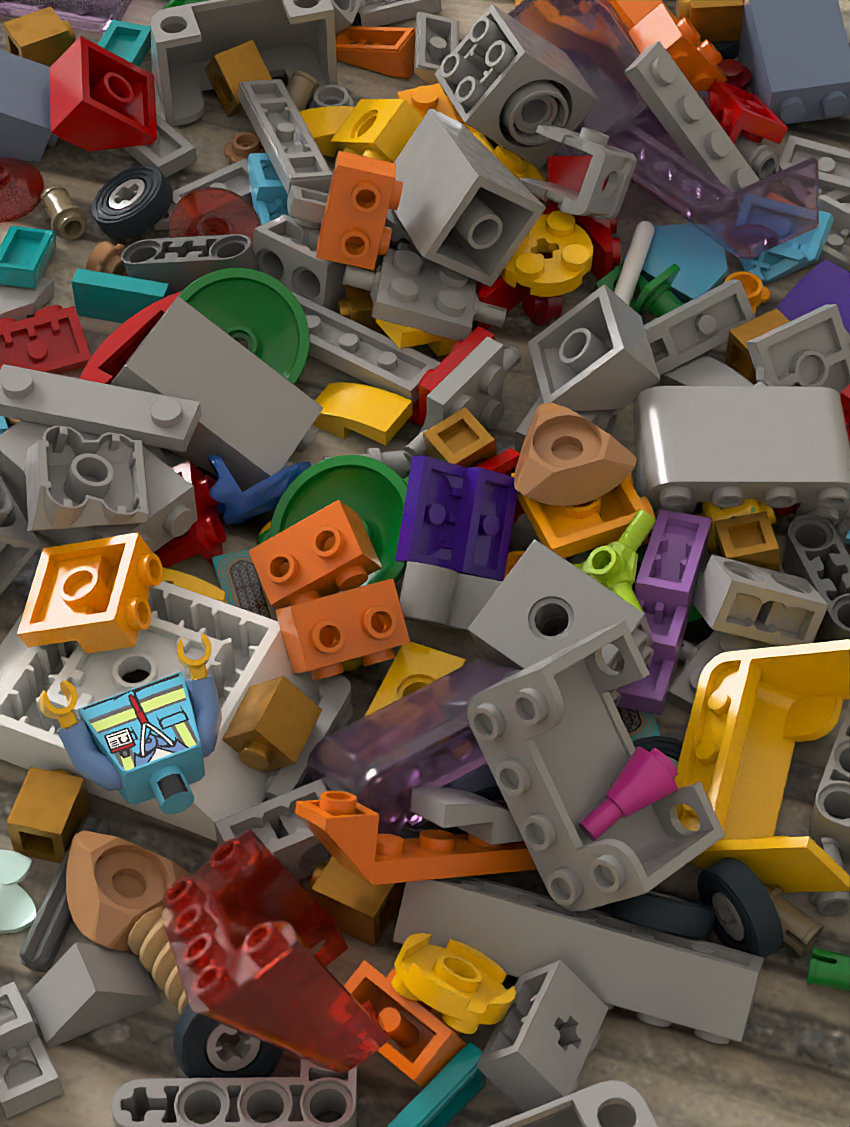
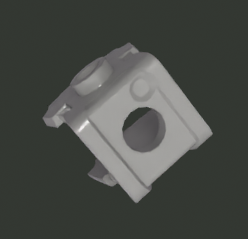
M539 125L536 132L542 136L593 155L580 193L567 187L532 178H520L519 181L536 198L545 202L552 200L559 203L558 208H560L561 212L578 216L588 215L608 220L617 217L636 167L637 159L635 155L607 145L608 135L586 127H582L581 132L577 133L560 127ZM609 175L608 183L602 191L603 183Z

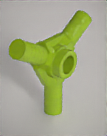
M639 509L618 541L596 548L583 563L572 565L644 613L632 590V585L635 583L638 561L636 551L657 522L656 519L649 513Z

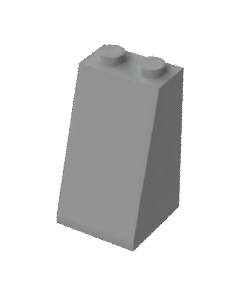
M432 108L428 110L394 162L396 164V180L403 182L397 211L394 210L419 253L426 259L492 287L546 207L462 123Z
M179 296L144 338L110 384L200 402L201 417L186 452L168 450L186 460H190L195 465L215 476L217 475L207 457L211 454L219 455L243 491L282 469L294 465L289 458L295 449L302 453L314 439L319 429L313 423L323 410V407Z
M21 420L0 434V475L28 523L26 475H24L27 451L35 442L42 440L44 432L52 426ZM79 432L84 440H97L100 437L99 435ZM142 445L149 512L147 523L76 527L60 530L48 529L39 530L38 532L60 545L139 533L154 553L174 537H179L186 533L192 524L198 521L194 486Z

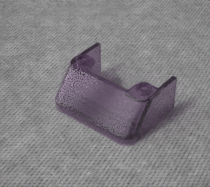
M705 90L697 92L710 110L709 92ZM649 112L603 133L609 136L607 145L635 155L637 163L630 183L739 258L750 259L757 257L762 252L819 227L818 161L813 157L734 192L690 163L653 112Z

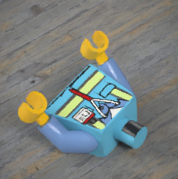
M201 634L205 654L198 660L187 658L183 652L182 638L178 642L177 658L184 667L189 669L190 678L186 681L182 672L172 674L78 709L80 719H76L73 712L77 704L78 694L76 688L70 682L63 680L60 683L62 693L67 698V707L65 708L54 707L50 703L45 690L41 693L39 698L40 710L50 719H58L61 728L57 730V733L78 774L108 791L118 790L129 804L136 805L156 797L162 812L165 814H177L191 806L194 801V795L189 784L200 781L205 776L203 758L209 756L215 750L222 720L214 675L207 674L206 663L209 661L212 652V645L207 636Z

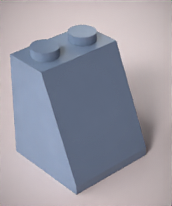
M745 0L738 62L745 65L751 73L749 84L751 92L758 95L785 125L850 116V47L838 0Z
M0 50V161H40L46 145L54 147L58 136L51 133L50 67Z

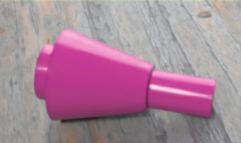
M637 747L606 793L605 800L579 823L581 830L592 841H596L621 817L626 818L677 792L678 788L673 778L678 775V772L673 763L657 748H653L648 752L642 747Z

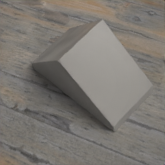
M77 942L72 945L27 994L28 1002L48 1049L160 1004V998L148 971L141 964L139 956L133 954L131 950L118 951L102 945Z

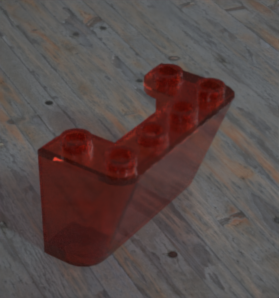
M250 828L237 839H229L222 843L214 851L210 861L192 876L180 878L168 888L163 897L164 906L161 918L189 1006L193 1012L337 1073H343L355 1068L390 1040L376 1007L369 1000L361 1005L326 968L327 965L348 949L336 920ZM325 940L322 948L314 955L310 950L317 943Z

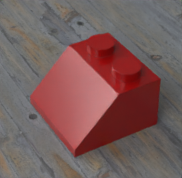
M82 36L49 68L50 126L52 134L88 152L150 145L157 140L155 82L153 74Z

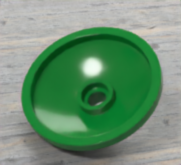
M227 268L198 278L180 293L179 297L237 342H247L250 352L293 385L297 384L307 364L310 350V332L306 316L299 301L284 284L272 276L257 270Z
M340 455L322 460L302 472L285 490L272 517L269 539L333 502L340 500L359 514L382 566L381 569L368 575V580L360 587L392 578L396 584L404 575L407 565L395 561L407 484L389 466L370 457Z

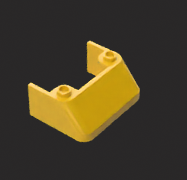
M850 640L730 651L719 654L705 666L700 675L677 766L678 775L674 777V781L678 789L701 782L725 836L688 863L706 869L724 858L731 857L744 863L753 871L763 885L767 884L773 890L780 887L784 890V893L850 891V875L809 836H774L795 742L813 741L828 734L839 720L843 700L850 699ZM678 804L676 813L681 824L688 830L698 831L700 821L696 812L689 805Z

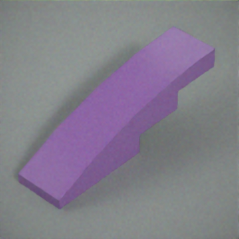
M664 509L659 510L657 522L654 525L635 582V595L646 615L653 638V644L650 648L654 650V654L646 666L650 675L621 686L617 691L621 694L618 707L656 715H662L674 675L712 524V518Z

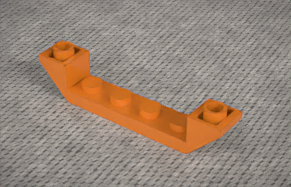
M326 791L320 794V800L296 801L295 814L338 863L371 885L537 870L524 841L490 845L471 834L454 835L447 831L434 829L420 831L419 838L403 839L392 834H378L379 814L358 803L357 796L342 791Z

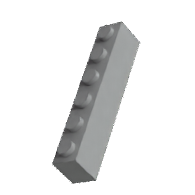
M477 876L406 882L393 937L394 942L404 944L410 935L417 933L433 934L429 944L446 948L451 938L480 951L496 962L506 974L518 978L520 975L562 960L608 1007V1010L612 1009L613 1005L635 1011L636 1017L639 1020L651 1025L668 1027L673 1022L694 1028L696 1036L718 1044H727L730 1042V1039L742 1042L764 962V957L700 939L649 929L594 909L572 912L562 908L551 897Z

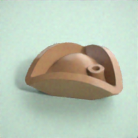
M549 402L539 405L532 418L518 458L514 476V487L524 496L548 505L571 506L595 500L617 487L635 468L637 457L609 433L573 410Z
M83 830L77 833L72 840L66 869V894L69 910L80 932L93 942L106 948L130 951L127 944L129 933L135 923L145 913L165 905L173 906L175 911L186 907L192 908L201 894L200 880L172 860L122 838Z

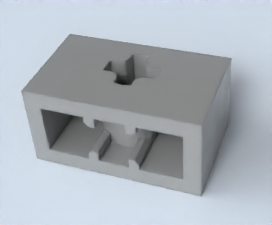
M562 960L520 975L515 985L516 996L505 1018L496 1024L476 1065L523 1113L577 1091L579 1086L578 1076L588 1054L599 1041L600 1034L598 1031L608 1011V1007Z

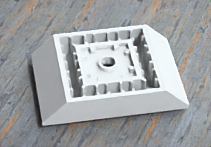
M164 581L150 589L147 601L151 609V623L147 629L139 630L135 647L86 654L76 640L27 647L17 635L23 616L22 613L0 645V759L28 770L30 767L49 771L53 769L69 771L77 777L84 778L88 793L217 841L214 822L268 800L264 796V788L271 771L261 773L248 767L239 759L238 753L222 740L249 687L284 676L315 704L318 705L320 702L318 685L322 679L313 681L310 671L293 674L278 621ZM201 634L207 636L212 645V652L209 661L206 663L207 674L214 675L222 720L215 750L209 756L203 758L205 776L200 781L189 784L194 795V801L191 806L177 814H165L162 812L156 797L136 805L129 804L118 790L108 791L78 774L57 733V730L61 728L58 719H50L40 710L39 698L41 693L45 690L50 703L54 707L65 708L67 707V698L62 693L60 683L63 680L70 682L76 688L78 694L77 704L73 712L76 719H80L78 709L172 674L182 672L186 681L190 678L189 669L184 667L177 658L178 642L182 638L183 652L187 658L198 660L205 654ZM137 669L150 673L144 681L139 683H128L122 680L126 673L134 672Z

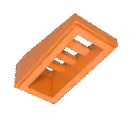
M349 26L335 36L337 61L392 77L409 79L414 73L416 28Z

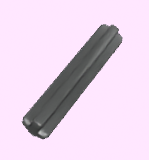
M86 816L80 821L74 834L75 836L83 830L111 835L109 824L103 819ZM71 843L19 952L22 964L29 969L46 972L51 968L73 920L66 894V869Z

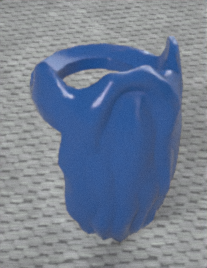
M211 454L207 458L218 476V480L210 489V496L213 500L219 502L218 511L220 514H224L223 520L227 525L241 524L275 509L288 486L302 472L311 467V463L300 462L284 468L242 492L219 455Z

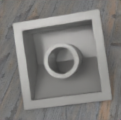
M605 284L528 342L544 404L551 402L573 411L622 409L635 400L640 392L653 387L661 381L641 316Z

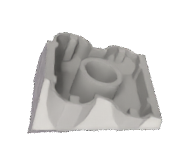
M55 425L49 427L44 432L42 440H38L28 448L24 469L28 511L27 532L147 523L149 512L142 440H131L124 434L111 432L102 434L97 440H84L83 436L72 427Z

